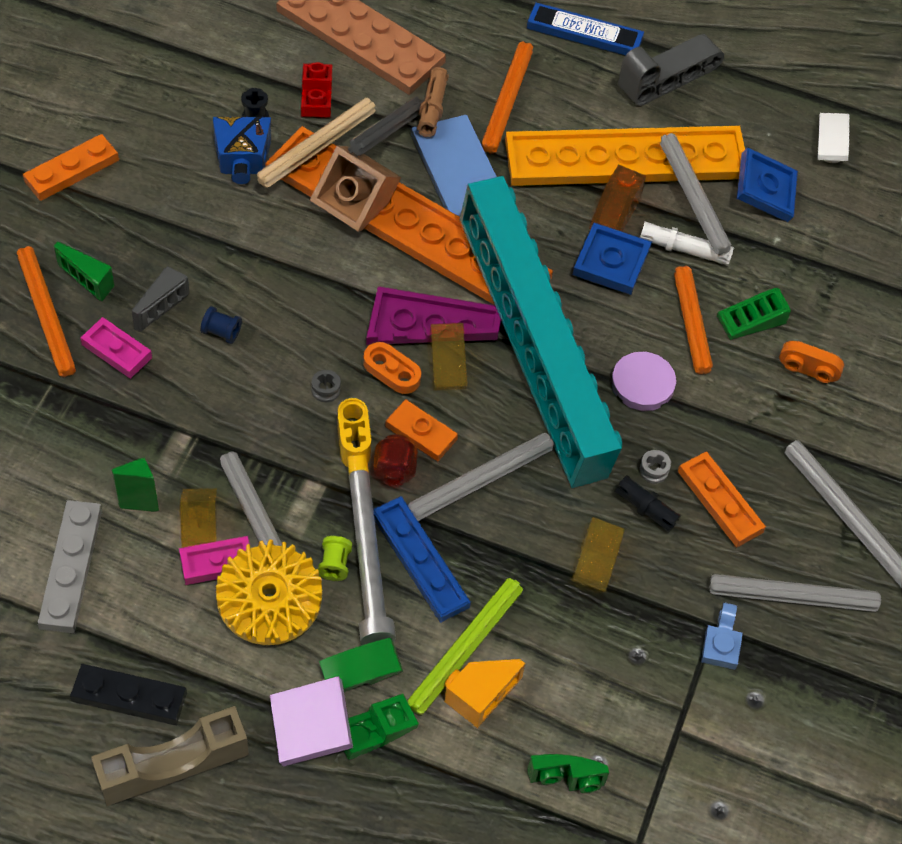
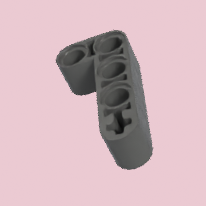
M706 34L698 35L653 58L642 47H636L629 51L622 61L618 85L637 106H642L712 72L722 63L724 53Z

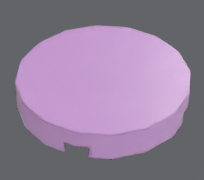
M633 352L623 356L616 363L611 378L612 390L616 397L618 395L623 400L622 403L629 408L639 411H653L661 408L662 404L668 403L672 398L676 386L675 371L669 362L659 355L649 352Z

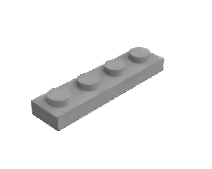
M71 500L66 502L38 619L39 630L75 633L101 519V504Z

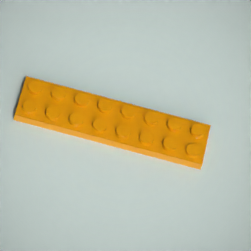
M706 126L506 132L505 142L511 186L678 181L660 145L661 137L670 133L676 135L698 180L739 179L741 154L745 150L741 127Z

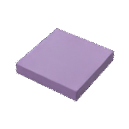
M339 676L270 695L279 763L283 767L353 748L343 683Z

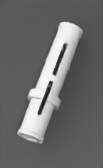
M646 221L640 238L651 241L653 244L666 247V251L676 250L726 266L729 265L734 247H730L728 253L717 255L709 240L678 232V228L672 227V229H668Z

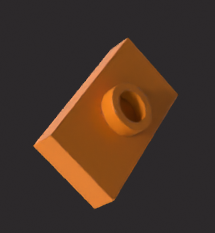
M406 399L385 422L386 428L437 462L458 440V433Z

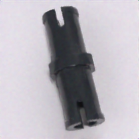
M628 475L619 483L620 487L615 489L616 494H619L638 509V514L641 516L647 515L668 533L677 524L676 521H679L681 518L679 513H676L658 499L659 495L654 491L648 492Z

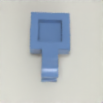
M723 602L722 610L719 612L717 627L708 625L702 651V663L733 670L736 669L743 634L732 631L737 605Z

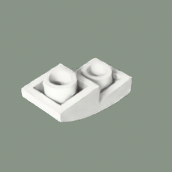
M820 113L818 160H824L828 163L848 161L849 114Z

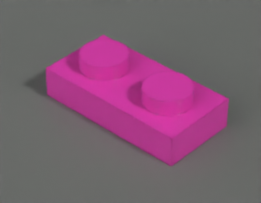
M103 317L80 337L82 346L130 379L152 359L150 349Z
M248 536L179 548L185 585L216 580L218 575L221 576L222 566L227 564L228 557L230 556L232 559L236 557L237 551L240 548L244 551L246 550V545L249 544Z

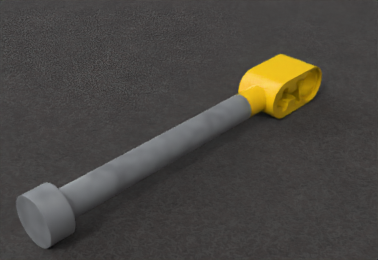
M349 398L342 401L338 407V438L341 461L348 467L365 613V620L359 624L360 641L362 645L386 638H392L394 642L396 640L394 621L386 617L369 478L368 463L371 458V433L368 409L363 401ZM355 418V419H358V420H356V421H349V420H347V419ZM358 440V448L353 447L352 441Z

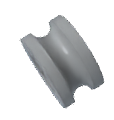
M650 450L642 457L639 467L640 475L647 482L661 483L669 474L671 460L663 451ZM655 463L660 464V468L658 467L655 471L650 469V466H653Z

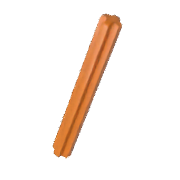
M522 41L518 44L482 140V147L485 152L490 154L497 152L533 53V45L531 43Z
M30 246L20 248L17 251L18 260L57 372L61 377L73 375L76 372L75 364L34 249Z

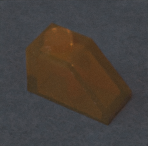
M618 164L606 184L589 229L591 230L593 223H597L622 232L641 200L646 175Z

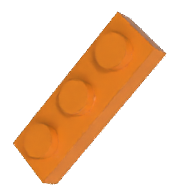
M100 134L23 173L24 182L39 201H42L119 161L118 152L103 134Z
M707 451L679 466L678 473L736 548L764 533L766 528L764 523Z

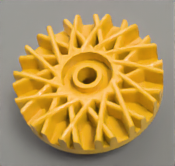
M271 539L267 545L263 541H259L258 546L250 548V544H247L245 551L240 548L237 551L236 557L233 559L230 556L228 557L227 564L222 566L221 576L218 575L216 599L218 611L226 626L234 634L248 642L260 645H278L289 642L307 631L319 614L322 603V579L319 577V570H315L312 558L306 559L304 551L302 554L296 552L295 545L293 544L288 548L286 542H282V546H277L273 544Z

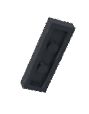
M81 664L70 698L75 703L177 726L187 695V689L179 685Z

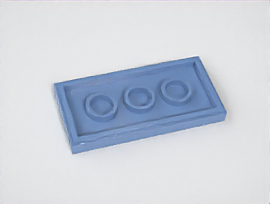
M467 115L438 121L436 133L432 137H423L419 134L420 130H417V127L411 128V137L443 207L459 217L468 183L497 177Z

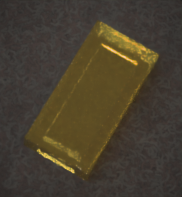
M463 323L431 324L434 390L467 388Z

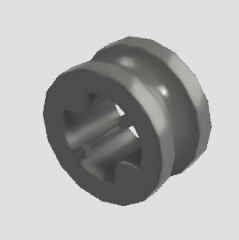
M322 370L314 374L311 383L313 397L320 402L326 403L337 399L340 394V377L331 370ZM326 382L332 384V388L328 389V386H326V389H322L320 384L324 383L326 385Z

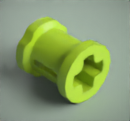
M327 536L323 539L322 543L324 554L323 560L317 568L319 576L330 581L345 580L349 572L346 563L348 554L352 552V542L344 537Z

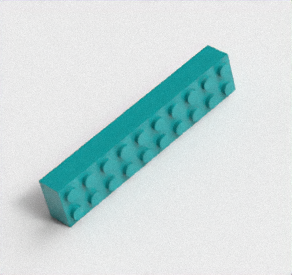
M504 176L468 183L459 220L549 436L553 440L554 448L570 486L575 488L608 479L622 449V439L619 432L614 430L611 425L607 404L604 401L601 402L597 392L598 386L595 376L588 372L585 365L584 351L575 342L572 323L568 318L565 319L561 310L560 296L551 287L548 268L546 265L541 264L538 257L537 243L528 234L525 215L518 211L514 190L512 187H508Z

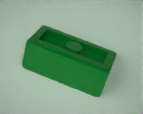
M145 457L112 469L118 505L121 509L159 511L154 477Z

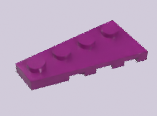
M378 286L367 332L366 345L376 342L401 344L497 340L501 318L494 305Z

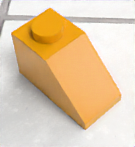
M521 659L469 662L462 671L456 669L446 680L444 685L446 687L444 702L478 728L522 679L525 663Z

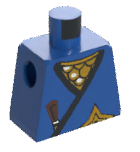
M213 117L214 141L220 172L232 174V181L237 184L248 183L250 181V174H257L265 168L271 144V117Z

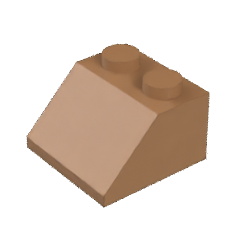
M336 146L310 201L353 229L362 231L389 203L401 177L365 154L356 156L354 152L350 153L347 146Z

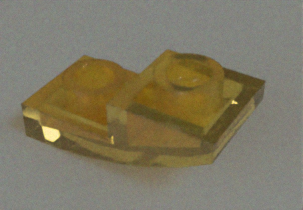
M592 517L571 581L600 592H605L618 555L624 528Z

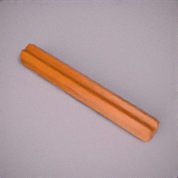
M679 266L675 269L674 277L694 370L699 375L703 373L708 374L711 372L713 364L692 269L689 266Z

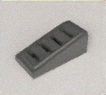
M168 266L164 268L132 309L134 330L141 332L188 296L189 281L186 275Z

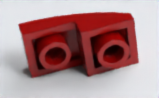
M320 62L303 63L301 117L331 118L332 64Z

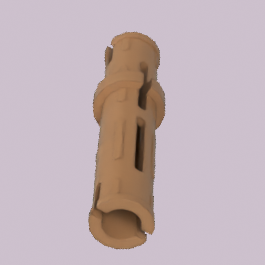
M441 67L431 70L425 101L420 105L419 114L421 117L417 130H420L419 134L423 137L435 135L437 122L443 114L442 102L449 74H447L446 69Z

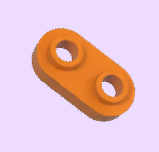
M800 341L784 343L779 355V360L786 369L811 376L823 383L838 381L844 369V362L839 356Z
M384 342L372 343L365 349L363 364L370 374L401 394H409L418 389L421 383V369L415 362ZM376 361H382V362H384V363H383V364H376L375 362H376ZM405 378L409 381H401L400 379Z

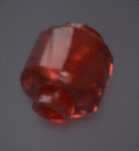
M394 434L387 436L375 447L373 473L388 486L398 487L403 485V483L409 482L416 475L418 455L416 446L403 435Z

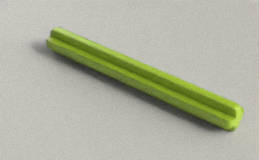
M508 578L504 581L408 698L407 702L413 713L423 715L445 689L444 685L448 677L456 669L460 670L522 594L523 588L517 580Z

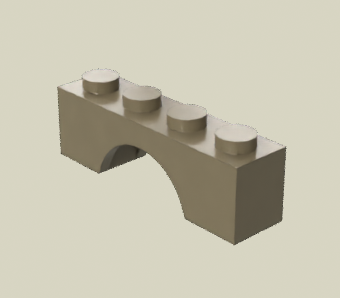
M233 706L199 718L189 731L166 743L150 747H134L125 744L91 756L106 806H110L249 755L246 733L236 707Z

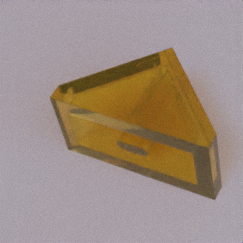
M217 488L183 489L180 500L182 548L217 541Z

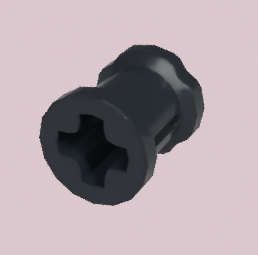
M250 88L242 93L241 102L245 107L242 117H269L268 111L265 108L268 104L267 93L259 88Z

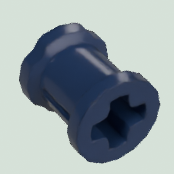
M210 306L203 317L200 331L203 334L210 332L225 338L226 343L233 344L240 332L242 317H230L217 312L216 307Z

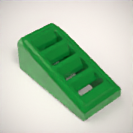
M56 242L54 250L58 265L94 297L103 301L115 286L111 266L61 242Z
M777 287L721 310L717 313V317L729 339L732 340L786 324L791 309ZM758 310H762L764 316H761ZM747 313H749L752 319L750 322L746 316ZM737 316L741 326L737 327L733 317Z

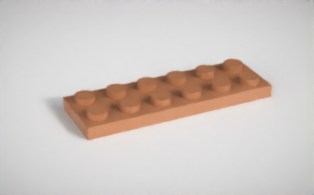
M279 0L276 3L277 12L408 95L413 93L430 77L433 68L441 67L446 61V54L359 0Z

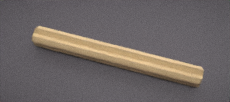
M369 98L362 99L257 173L259 184L264 188L270 187L374 114L376 111L374 102Z

